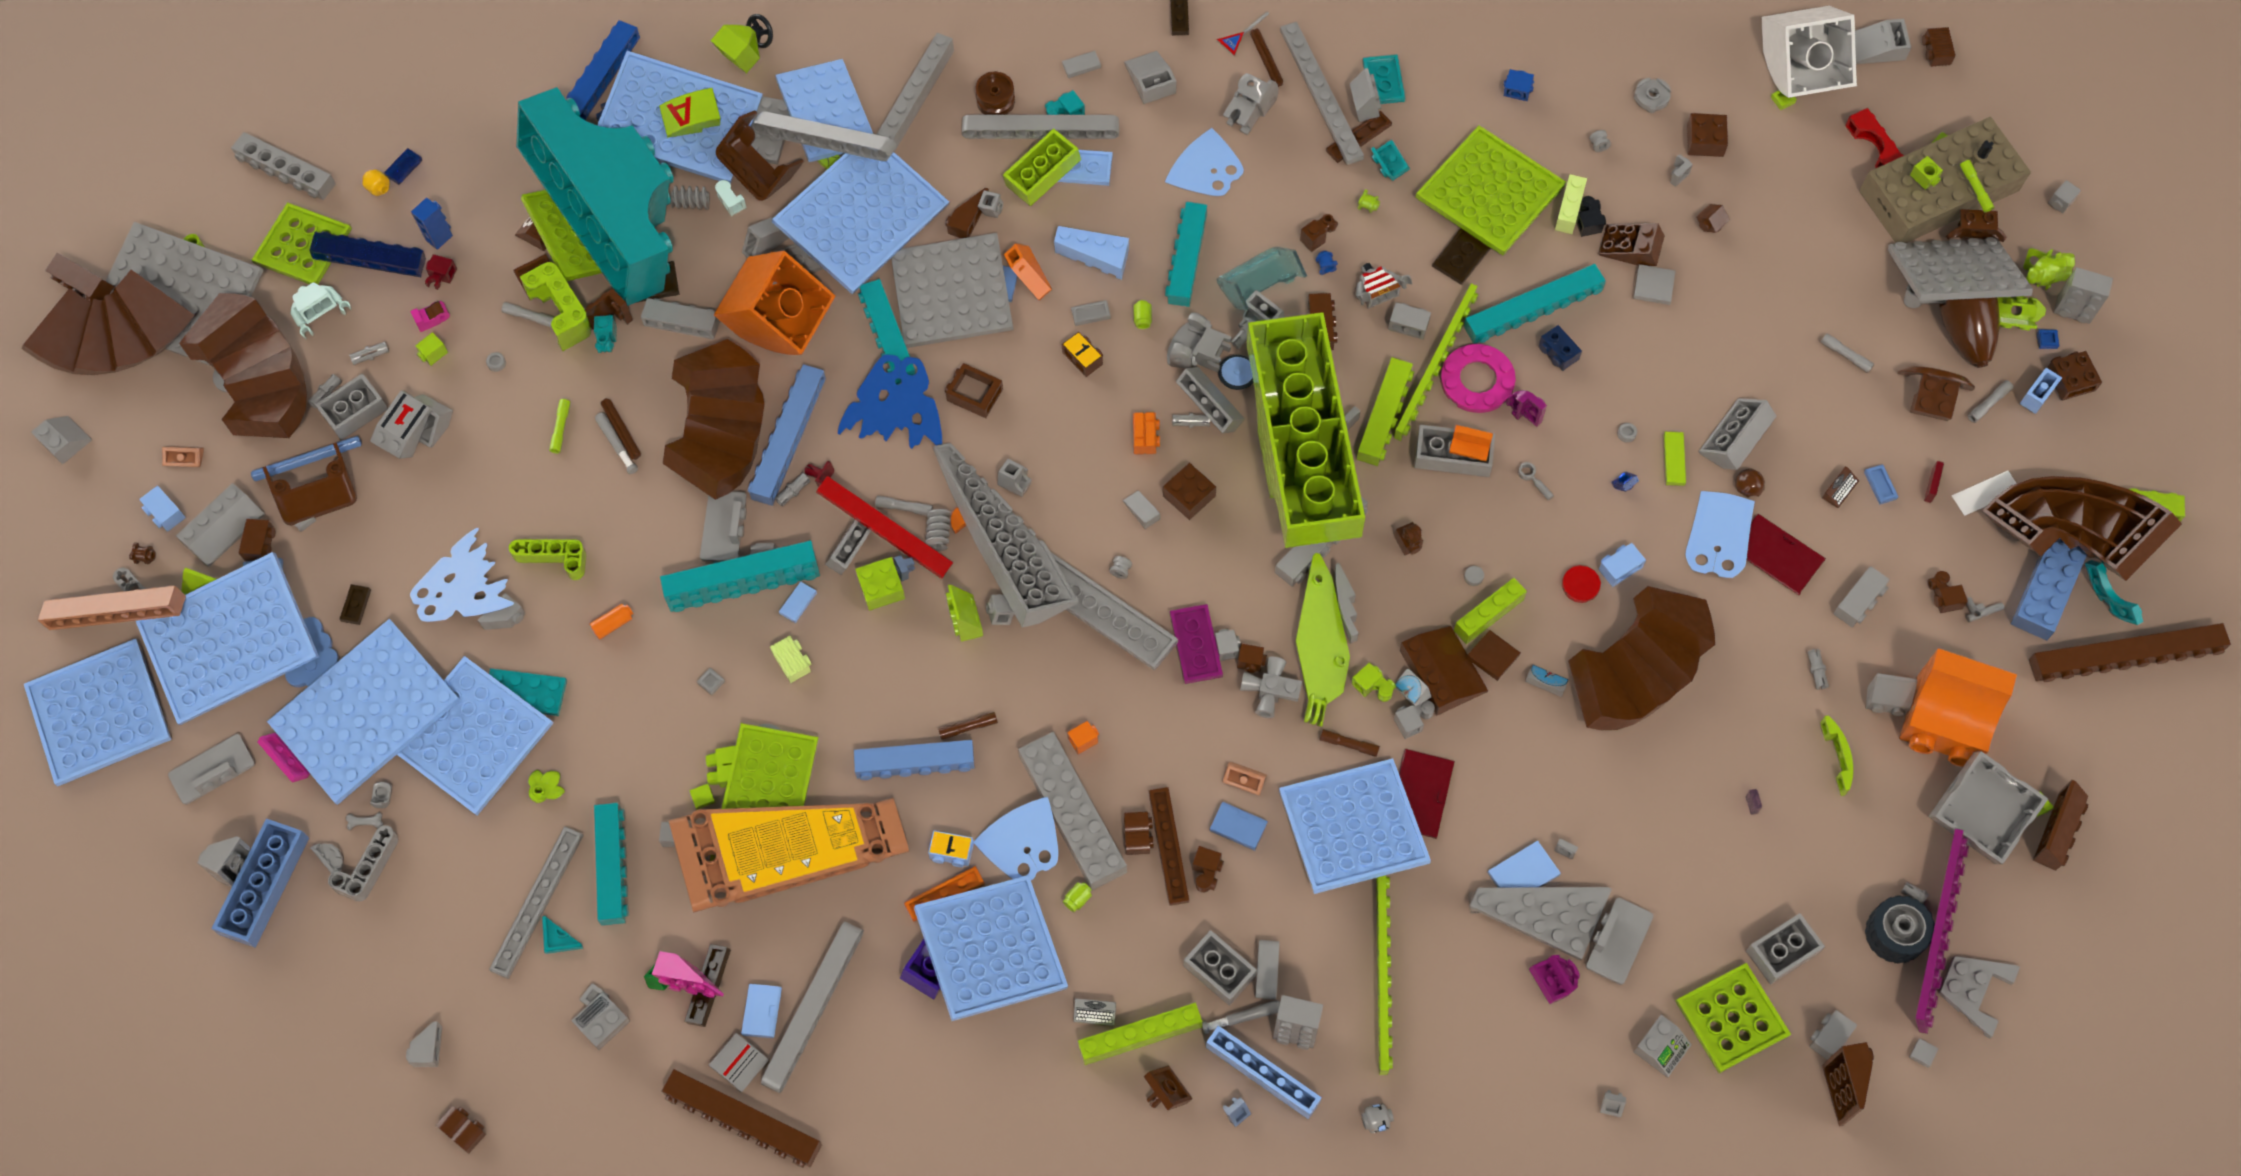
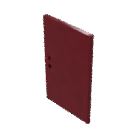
M1757 514L1751 522L1746 560L1797 595H1800L1826 558L1760 514Z
M1405 749L1399 770L1400 779L1421 835L1437 839L1455 761Z

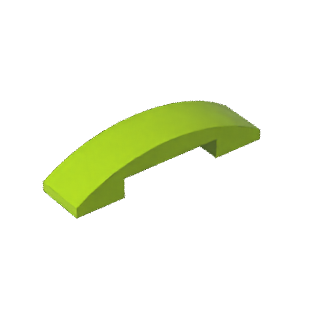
M1828 715L1824 716L1820 725L1825 741L1833 740L1842 770L1837 775L1836 781L1840 795L1845 796L1850 790L1853 780L1852 754L1842 730Z

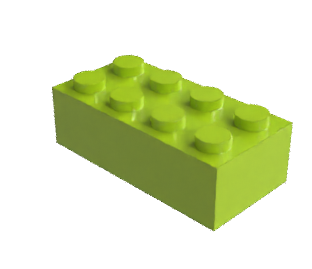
M1053 128L1003 174L1005 184L1031 207L1081 161L1079 149Z

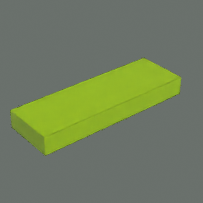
M1664 432L1666 485L1685 486L1684 432Z

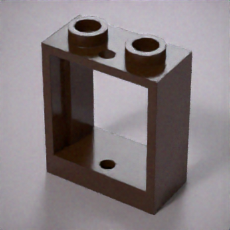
M963 363L960 369H956L953 381L948 383L945 388L946 399L950 403L987 418L1003 391V382L996 377ZM965 375L991 386L981 403L956 393Z

